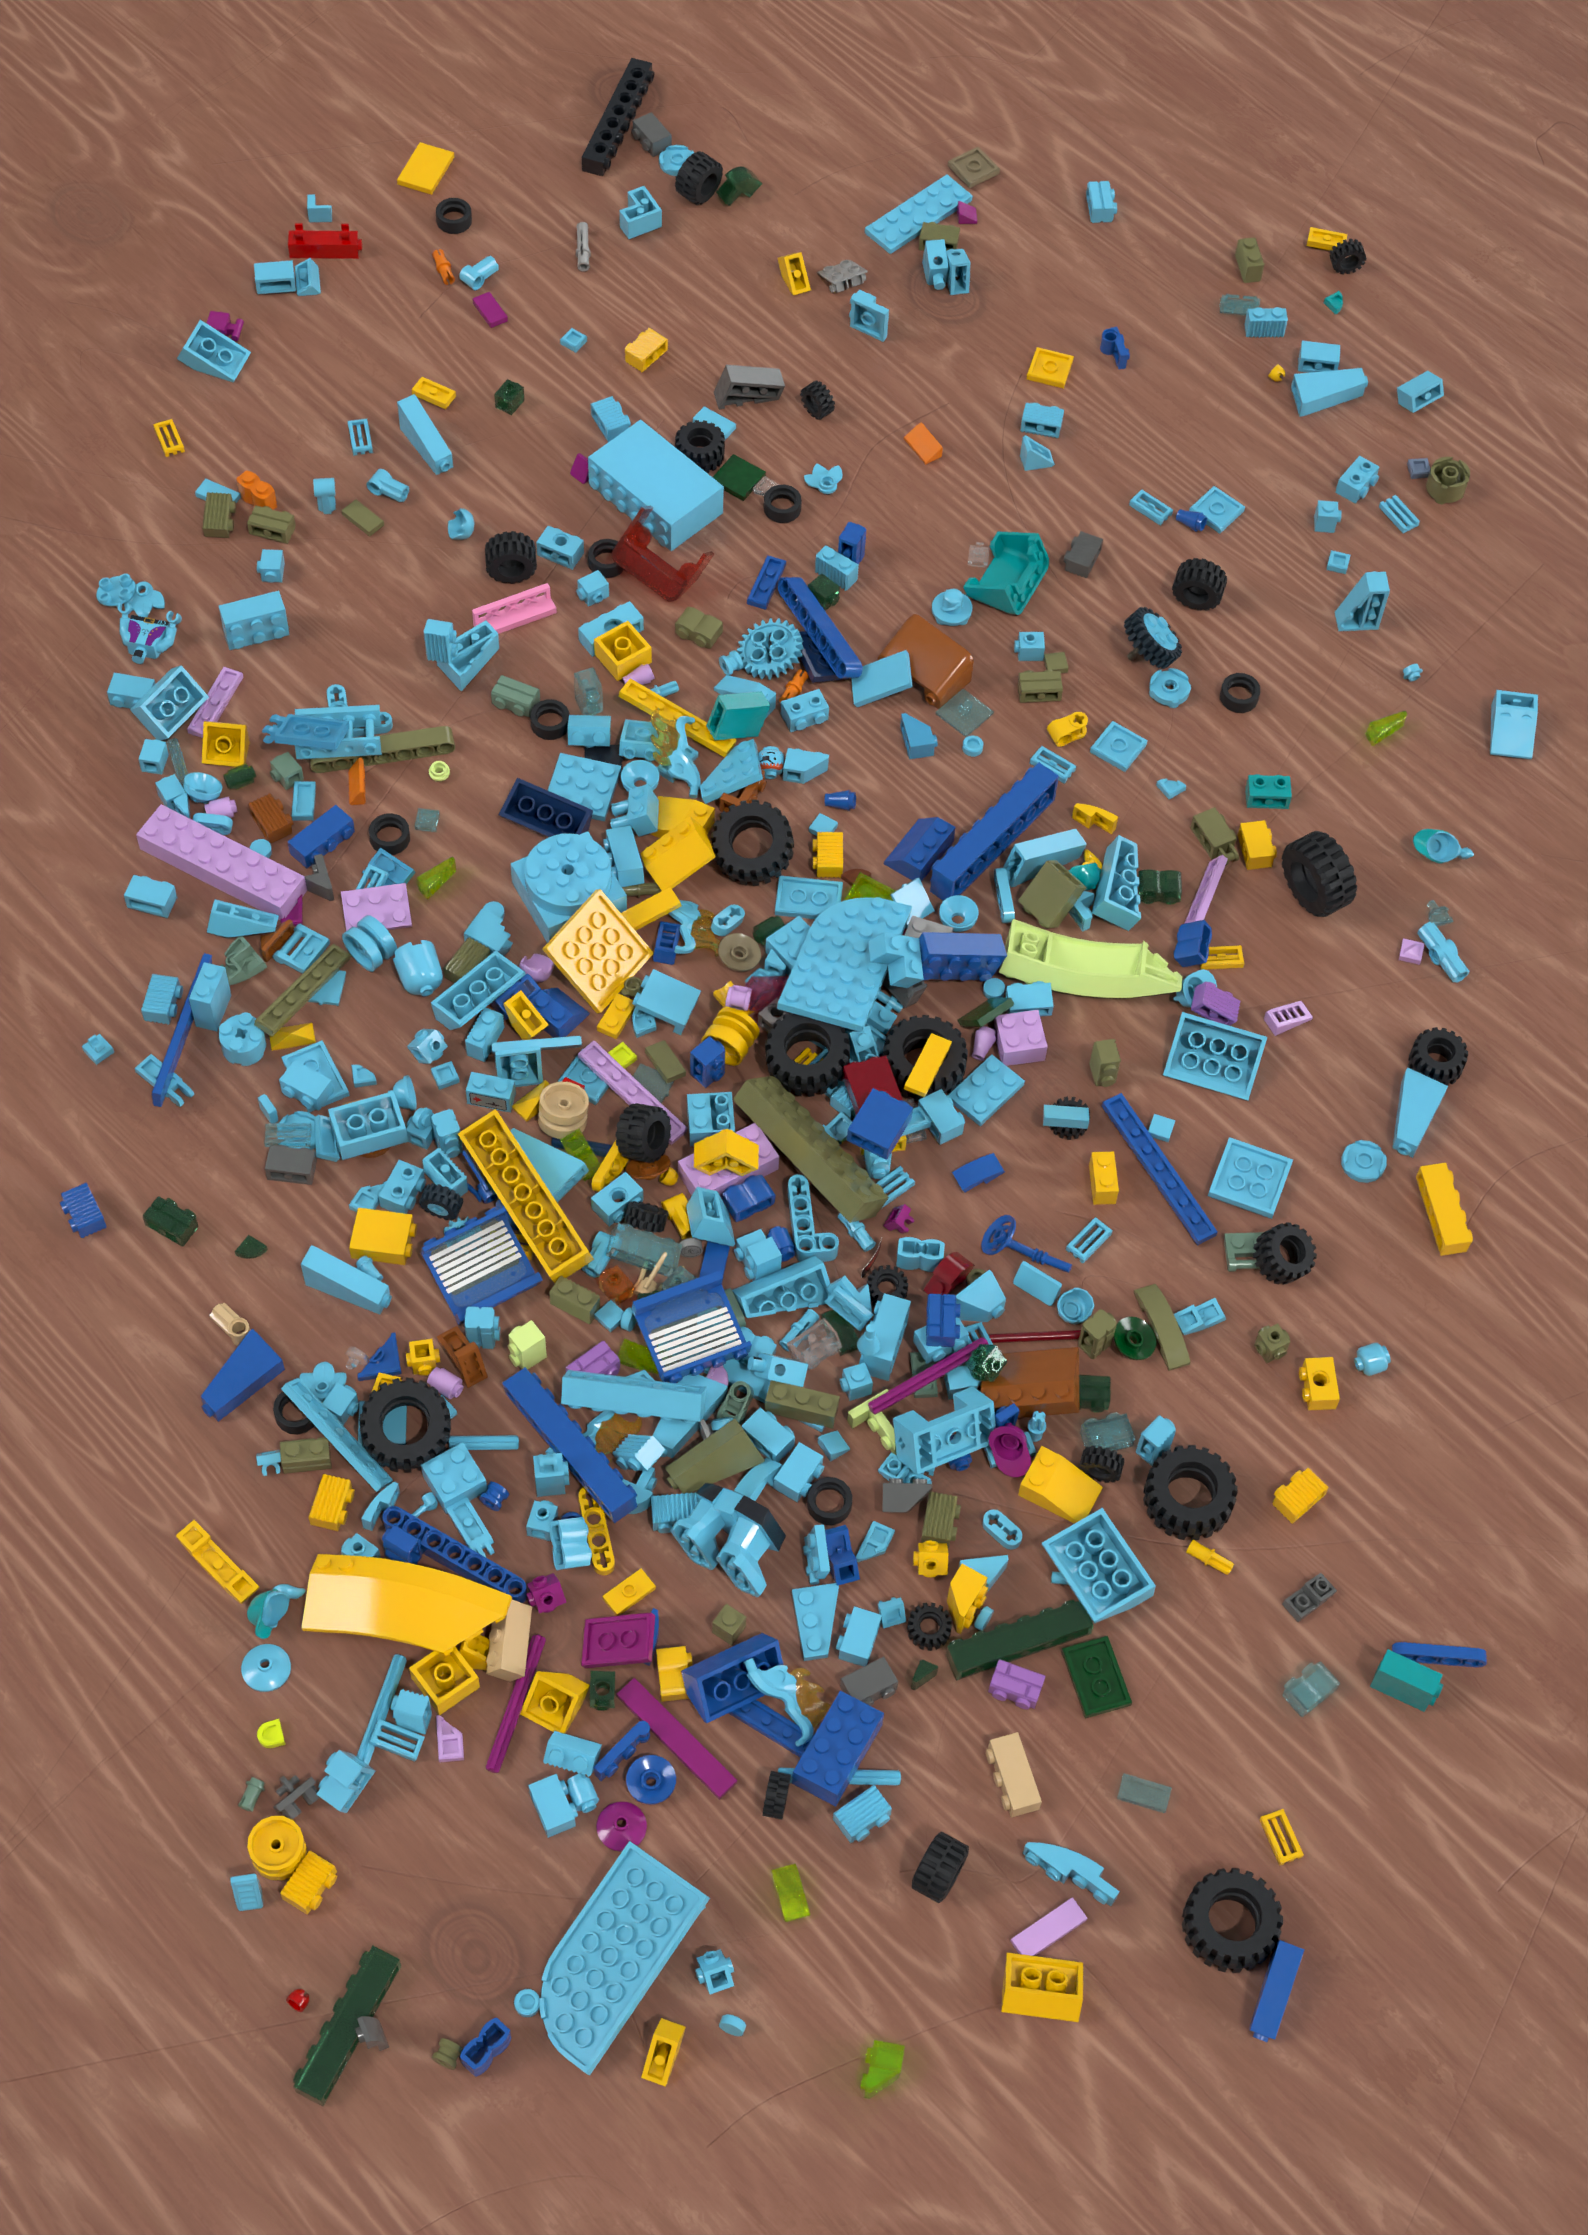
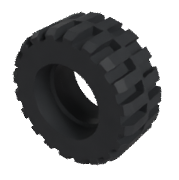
M746 800L740 801L741 805L736 807L733 804L729 806V812L723 811L719 815L720 821H715L713 825L714 831L711 832V846L715 854V860L723 874H728L729 879L734 882L738 879L742 885L752 882L753 886H759L760 881H765V884L771 882V877L775 876V878L781 876V870H786L789 866V860L793 858L794 839L791 826H789L786 816L782 815L781 810L777 807L772 808L768 802H764L762 805L759 803V800H752V803H747ZM748 828L764 829L771 834L773 839L769 850L756 858H744L736 854L733 849V842L739 833Z
M1314 831L1289 843L1285 847L1281 858L1283 860L1284 877L1287 879L1289 889L1293 892L1292 895L1299 901L1302 907L1306 908L1308 913L1317 917H1326L1352 903L1357 891V879L1353 872L1354 868L1350 864L1349 857L1344 853L1342 846L1338 845L1333 837H1329L1327 833Z
M786 1013L783 1015V1020L778 1019L767 1034L765 1053L768 1072L770 1076L777 1078L781 1082V1085H783L787 1092L795 1091L797 1096H802V1093L808 1094V1097L815 1096L817 1092H820L821 1095L827 1093V1088L834 1089L838 1086V1080H843V1066L850 1063L849 1036L845 1033V1028L801 1015ZM805 1040L819 1042L829 1051L823 1060L811 1065L799 1064L787 1055L788 1050L794 1044Z
M922 1015L921 1018L912 1016L909 1021L904 1019L898 1022V1027L894 1026L890 1030L889 1035L886 1036L883 1056H886L898 1089L902 1092L901 1096L907 1099L912 1097L914 1101H918L923 1097L904 1089L905 1083L914 1068V1065L907 1061L905 1055L911 1050L924 1048L931 1033L950 1040L952 1043L926 1096L940 1089L943 1090L945 1095L946 1093L950 1094L963 1080L968 1056L966 1041L961 1037L962 1033L957 1028L953 1029V1024L948 1021L943 1022L942 1018L936 1016L935 1018H929V1015Z
M407 1377L406 1381H400L399 1378L392 1379L393 1383L387 1385L385 1382L379 1385L380 1389L377 1392L373 1390L369 1394V1400L365 1401L362 1406L363 1411L359 1419L362 1442L368 1454L376 1459L383 1468L388 1466L391 1471L398 1472V1469L404 1470V1473H412L411 1469L418 1468V1471L422 1470L421 1464L444 1453L446 1450L445 1446L449 1443L451 1430L449 1408H447L444 1397L440 1396L438 1390L433 1386L431 1388L428 1387L427 1382L420 1380L418 1383L414 1382V1378ZM401 1406H413L423 1411L428 1420V1429L424 1437L416 1443L409 1445H399L388 1440L383 1431V1421L390 1411Z
M1181 1445L1176 1446L1173 1452L1168 1449L1163 1452L1162 1457H1158L1154 1461L1145 1482L1143 1501L1144 1506L1148 1507L1147 1514L1149 1518H1155L1154 1524L1159 1529L1161 1527L1165 1528L1167 1535L1176 1534L1178 1539L1181 1540L1191 1537V1541L1193 1539L1195 1541L1199 1540L1200 1536L1203 1535L1206 1539L1211 1537L1213 1532L1218 1533L1223 1528L1224 1523H1227L1236 1502L1238 1486L1235 1485L1236 1477L1234 1473H1229L1231 1467L1226 1461L1223 1463L1220 1461V1455L1214 1453V1455L1210 1454L1209 1449L1202 1447V1450L1196 1449V1445H1188V1448L1184 1449ZM1179 1478L1196 1479L1207 1487L1212 1501L1200 1508L1183 1506L1172 1497L1168 1488L1169 1483Z
M1223 1868L1217 1870L1214 1875L1212 1873L1205 1875L1202 1881H1198L1194 1886L1182 1913L1184 1918L1182 1931L1187 1934L1185 1938L1187 1945H1193L1194 1947L1192 1953L1197 1958L1200 1956L1206 1959L1204 1964L1209 1967L1212 1964L1217 1965L1218 1971L1226 1972L1227 1968L1232 1969V1973H1240L1243 1968L1247 1971L1255 1968L1256 1964H1261L1271 1954L1282 1932L1280 1930L1283 1925V1916L1280 1915L1282 1907L1280 1901L1275 1902L1274 1900L1276 1896L1272 1888L1267 1890L1264 1887L1267 1882L1261 1877L1257 1881L1252 1878L1254 1873L1246 1871L1245 1874H1241L1239 1868H1231L1230 1872H1226ZM1222 1900H1232L1244 1905L1250 1911L1255 1921L1253 1935L1243 1941H1232L1219 1935L1209 1919V1911L1212 1905Z

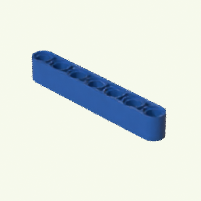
M801 577L780 578L778 581L779 594L836 676L841 679L860 677L863 670L861 661Z
M391 1506L384 1511L383 1522L385 1530L388 1528L392 1529L396 1525L408 1533L415 1529L420 1531L419 1534L413 1536L421 1540L420 1548H422L424 1555L468 1580L511 1595L512 1600L520 1603L526 1601V1583L519 1576L400 1507ZM392 1518L400 1519L398 1523H389ZM433 1541L440 1542L437 1547L429 1546ZM453 1553L460 1554V1557L456 1559H451L449 1556ZM472 1565L481 1566V1568L476 1571H472L469 1569ZM494 1576H498L501 1578V1580L497 1583H493L490 1581V1579ZM514 1588H519L522 1590L519 1594L516 1595L510 1593V1591Z

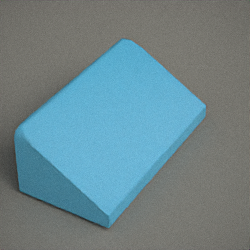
M311 258L296 265L297 295L320 294L318 265Z
M1044 1105L1043 1126L1088 1129L1089 1108Z
M1025 1261L1021 1263L1013 1281L1014 1285L1049 1306H1052L1056 1301L1062 1287V1283Z

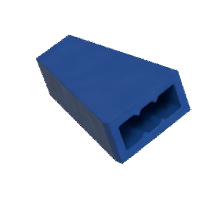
M254 1329L248 1332L201 1395L202 1410L208 1417L213 1416L218 1422L285 1370L283 1360Z
M1281 1940L1277 1941L1271 1954L1249 2026V2030L1254 2032V2038L1267 2043L1269 2038L1275 2040L1305 1949Z

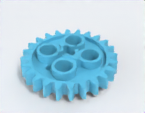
M770 618L767 624L762 620L761 626L755 623L754 630L748 628L749 634L742 635L744 641L738 642L740 648L737 651L743 661V669L746 670L747 674L752 673L754 678L759 675L760 679H763L767 675L768 679L771 680L773 674L777 678H779L780 672L786 675V669L793 670L792 663H799L797 657L802 656L801 650L804 649L802 637L798 629H795L794 624L789 625L787 620L782 623L780 618H778L774 623L772 618Z

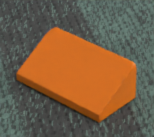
M922 422L904 436V440L925 465L942 457L943 447Z
M358 758L348 772L350 805H364L366 803L364 761L362 758Z

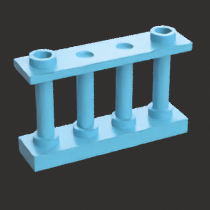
M380 705L295 709V715L349 721V730L336 750L295 745L297 759L382 755L380 736L374 737V726H381ZM353 727H366V737L353 738Z

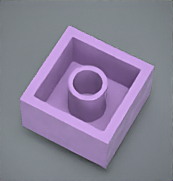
M1038 1010L1003 1014L995 1018L993 1030L996 1032V1044L1000 1060L1003 1064L1009 1066L1045 1061L1048 1047Z

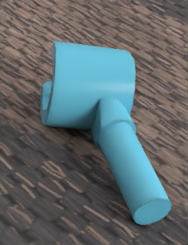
M432 1492L422 1496L424 1505L412 1513L413 1516L418 1517L427 1510L431 1511L437 1508L438 1502Z

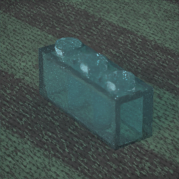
M618 1223L611 1231L606 1256L653 1271L662 1254L667 1252V1256L657 1273L670 1277L678 1267L682 1244L676 1243L670 1238L658 1237L652 1232L635 1229L629 1224Z

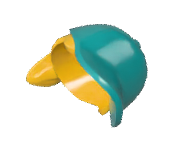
M1088 849L1084 851L1085 862L1069 870L1071 874L1087 887L1084 891L1096 888L1102 870V863Z

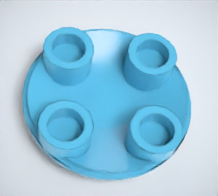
M122 574L110 579L102 578L99 581V588L96 593L97 600L105 606H117L120 602L123 604L135 594L136 584L129 574Z

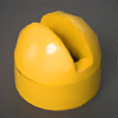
M1277 364L1268 377L1275 382L1282 381L1280 376L1285 377L1286 373Z
M669 1167L666 1172L660 1175L659 1182L667 1186L675 1185L679 1177L678 1173Z

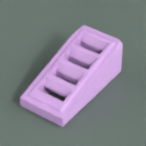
M1298 1001L1267 1011L1264 1021L1276 1036L1312 1020L1313 1017L1303 1002ZM1296 1009H1300L1304 1016H1300ZM1290 1012H1293L1296 1018H1293Z

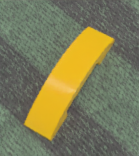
M195 1520L176 1535V1538L199 1565L240 1604L260 1588L244 1570L241 1571L211 1540L210 1535Z

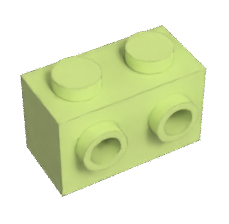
M532 1320L523 1326L515 1327L508 1335L509 1358L515 1367L519 1366L521 1369L526 1367L528 1370L547 1358L545 1336Z

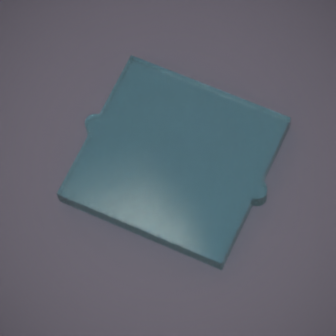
M641 1063L633 1075L660 1103L664 1101L665 1097L669 1096V1090L674 1083L672 1081L666 1084L657 1070Z

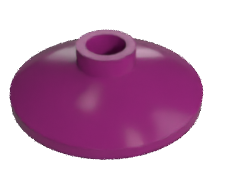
M615 1802L608 1805L600 1813L596 1825L597 1834L600 1841L607 1848L622 1852L629 1841L636 1846L642 1842L647 1830L646 1818L643 1812L634 1804ZM620 1820H624L626 1822V1825L624 1827L617 1826V1822Z

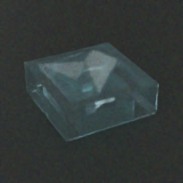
M418 808L415 830L437 832L440 811Z

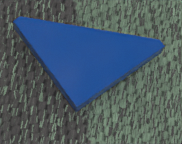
M395 1332L391 1333L390 1338L376 1351L362 1372L358 1373V1381L376 1379L378 1373L392 1376L402 1374Z

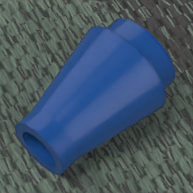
M1180 509L1177 512L1176 521L1197 532L1205 528L1207 516L1203 512Z
M851 790L826 793L825 806L847 811L855 809L856 793L851 792Z

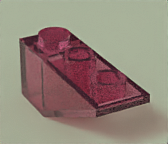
M752 976L744 986L752 989L748 1009L750 1011H762L776 997L780 999L789 976Z

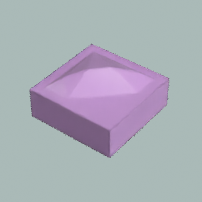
M1403 938L1399 960L1420 965L1425 943Z

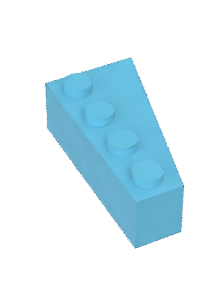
M1120 835L1106 848L1092 914L1129 931L1141 919V912H1139L1138 908L1140 895H1138L1137 889L1139 877H1137L1136 871L1138 868V848L1136 843Z

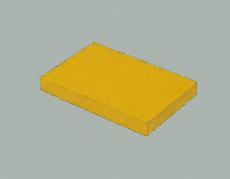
M420 142L399 175L397 185L432 195L453 161L454 152Z

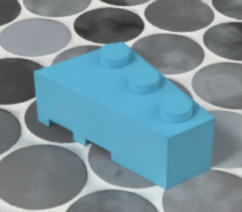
M1366 572L1335 611L1338 631L1379 629L1390 592L1386 572Z

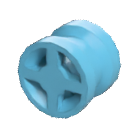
M733 650L728 656L723 655L719 657L720 667L726 675L733 674L735 670L743 669V661L737 651Z

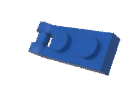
M639 1721L594 1766V1775L600 1781L606 1776L610 1778L619 1768L618 1764L623 1759L628 1760L635 1753V1747L639 1743L649 1741L650 1725L648 1722Z

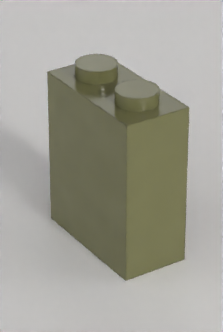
M1047 860L1018 901L1023 905V909L1027 913L1034 915L1038 919V923L1044 928H1058L1087 887L1057 860Z

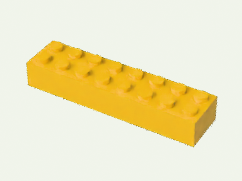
M496 1109L458 1133L460 1139L554 1283H556L560 1276L567 1278L594 1260Z

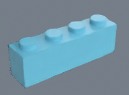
M813 1256L732 1291L743 1315L746 1318L776 1314V1312L780 1311L789 1312L805 1307L814 1308L818 1307V1305L826 1304L825 1301L830 1296L826 1288L830 1285L824 1262Z

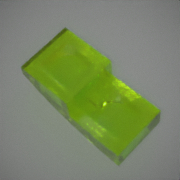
M579 1128L560 1139L569 1155L582 1160L589 1169L582 1177L585 1182L594 1177L601 1164Z
M624 1338L617 1355L620 1359V1364L658 1374L648 1347ZM665 1350L659 1351V1354L664 1353V1352H666V1351H665Z
M796 1863L771 1870L784 1921L788 1922L810 1916Z

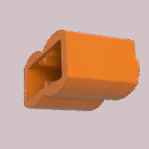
M246 470L236 478L238 491L244 502L252 504L254 507L255 505L260 507L268 506L272 510L277 508L274 488L267 482L260 481V478L255 473Z

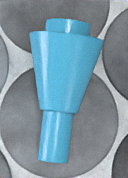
M873 1324L866 1326V1331L857 1341V1348L864 1355H874L880 1349V1341L875 1333V1326Z

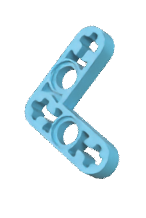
M334 684L328 687L327 699L329 707L348 706L346 692L342 685ZM335 693L339 694V701H335ZM380 712L381 721H385V724L374 726V735L387 733L393 728L392 717L389 713ZM353 727V737L366 736V727Z

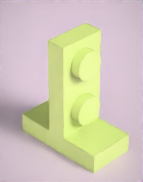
M886 1389L848 1411L847 1422L853 1429L867 1420L873 1432L877 1431L880 1435L884 1448L886 1450L890 1449L896 1455L894 1428L882 1412L874 1415L868 1407L869 1402L889 1391Z

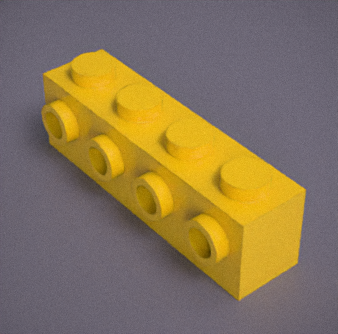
M1446 1163L1420 1166L1416 1180L1440 1255L1467 1252L1473 1241L1471 1230L1467 1229L1466 1213L1464 1210H1461L1459 1204L1460 1195L1458 1190L1454 1188L1452 1171L1448 1170Z

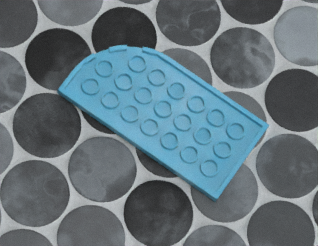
M865 897L845 900L823 911L810 927L780 996L777 1009L863 1032L888 971L887 964L870 962L868 941L884 932L902 935L910 917L912 906L880 897Z
M630 1841L553 1951L542 1976L543 1985L541 1998H539V2008L548 2037L555 2048L566 2059L588 2075H591L710 1899Z

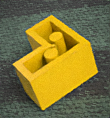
M730 1129L721 1130L710 1137L694 1143V1168L709 1176L723 1169H728L740 1176L758 1170L759 1145Z

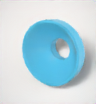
M635 760L626 764L621 772V781L624 788L629 792L630 789L636 788L634 785L636 781L643 780L654 791L659 782L657 767L646 760Z
M189 773L183 781L185 792L191 797V800L197 803L206 804L217 799L222 792L221 782L206 773Z
M962 895L948 897L942 902L939 910L942 924L952 927L953 931L956 932L971 929L979 915L976 903ZM954 916H961L964 922L957 924L952 921V918Z

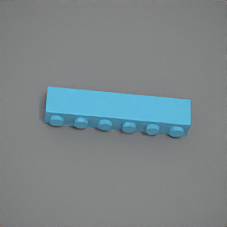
M568 1370L562 1377L561 1404L568 1405V1407L574 1409L589 1407L591 1410L598 1412L612 1410L616 1414L636 1413L639 1417H650L652 1415L659 1416L663 1420H673L675 1418L683 1419L686 1423H697L705 1415L707 1387Z

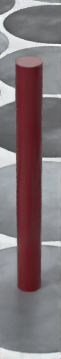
M1081 1330L988 1334L992 1343L1079 1339Z

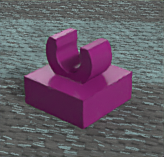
M906 1204L893 1208L883 1226L889 1231L897 1229L902 1234L907 1233L909 1229L905 1227L904 1222L907 1224L914 1223V1219L909 1216L911 1209Z

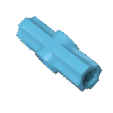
M1428 922L1418 929L1417 934L1429 949L1430 959L1435 965H1441L1452 982L1458 983L1468 976L1470 971L1458 956L1455 943L1450 939L1446 940L1434 922Z

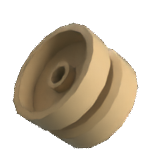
M556 1082L545 1087L540 1094L538 1124L541 1130L557 1139H568L581 1134L587 1126L589 1097L586 1091L579 1085L571 1082Z

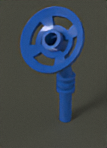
M1003 1215L996 1219L983 1236L981 1248L987 1255L997 1254L1005 1247H1009L1030 1257L1033 1262L1036 1260L1038 1264L1041 1262V1265L1047 1264L1068 1273L1072 1268V1264L1049 1256L1048 1252L1044 1253L1043 1250L1039 1252L1037 1248L1034 1250L1013 1240L1016 1221L1010 1215Z

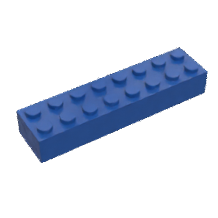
M1040 762L1034 768L1030 767L1025 776L1020 781L1017 780L1007 794L1004 793L994 807L991 806L981 820L978 819L972 826V829L968 833H964L954 847L951 846L945 856L933 864L930 892L942 901L951 896L961 895L1055 801L1059 775Z

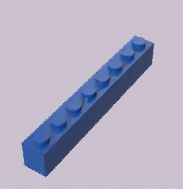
M525 1367L502 1383L508 1398L556 1454L562 1453L563 1462L568 1461V1469L614 1524L638 1507L636 1502L637 1493L630 1484L628 1486L622 1481L623 1477L616 1468L612 1470L608 1465L609 1460L603 1452L598 1453L595 1450L596 1446L589 1436L584 1437L581 1433L580 1425L575 1420L571 1421L567 1417L568 1412L562 1404L557 1405L555 1403L554 1395L548 1388L544 1390L541 1386V1380L536 1373L533 1372L531 1374Z

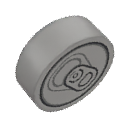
M695 1238L681 1241L679 1244L680 1254L687 1258L699 1256L703 1251L702 1242Z

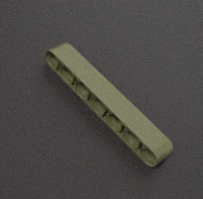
M448 726L380 735L382 755L312 758L309 760L313 772L325 773L350 769L358 758L363 759L365 767L449 754L455 750V742L452 729Z

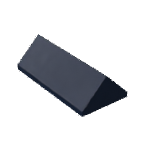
M517 778L499 816L546 837H551L559 834L580 835L587 831L589 832L593 810Z

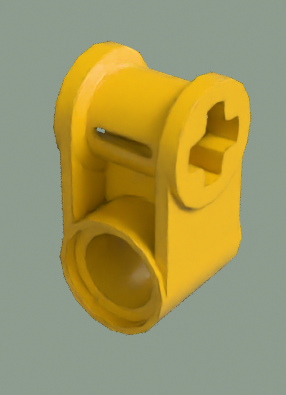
M1074 712L1071 715L1052 721L1047 726V731L1056 746H1065L1070 742L1085 737L1088 717L1082 712Z

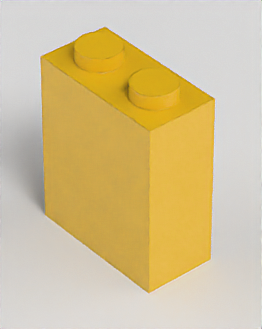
M358 1208L349 1246L351 1258L360 1259L363 1256H367L375 1262L406 1265L407 1257L411 1258L413 1244H410L411 1237H415L417 1232V1224L413 1221V1215Z

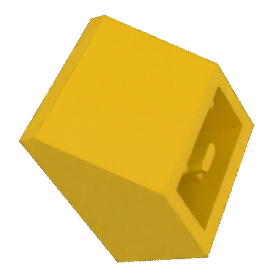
M963 1563L950 1582L947 1597L954 1627L959 1634L962 1633L964 1627L969 1629L975 1618L974 1613L977 1608L981 1609L986 1600L985 1595L989 1589L986 1587L988 1577Z

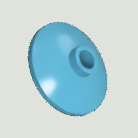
M263 1644L251 1649L246 1654L242 1662L241 1672L244 1681L249 1687L256 1691L269 1692L278 1689L287 1681L291 1672V1662L288 1654L279 1646ZM265 1661L270 1663L267 1668L261 1667V1664Z

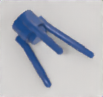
M464 1150L462 1154L480 1182L477 1186L478 1191L469 1183L468 1190L476 1196L479 1202L484 1201L485 1204L494 1201L498 1198L497 1194L488 1180H484L471 1157Z

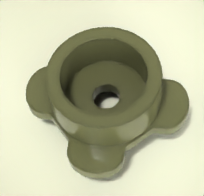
M638 977L628 978L624 983L625 988L622 989V994L635 997L637 992L642 993L644 988L641 987L643 981Z

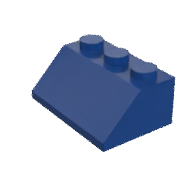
M939 817L918 819L884 861V865L912 881L920 878L922 882L931 871L933 864L943 856L954 842L956 827Z

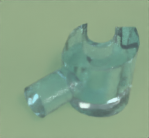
M1434 900L1428 902L1427 906L1431 910L1428 915L1429 922H1434L1437 927L1454 922L1448 914L1449 908L1438 906Z

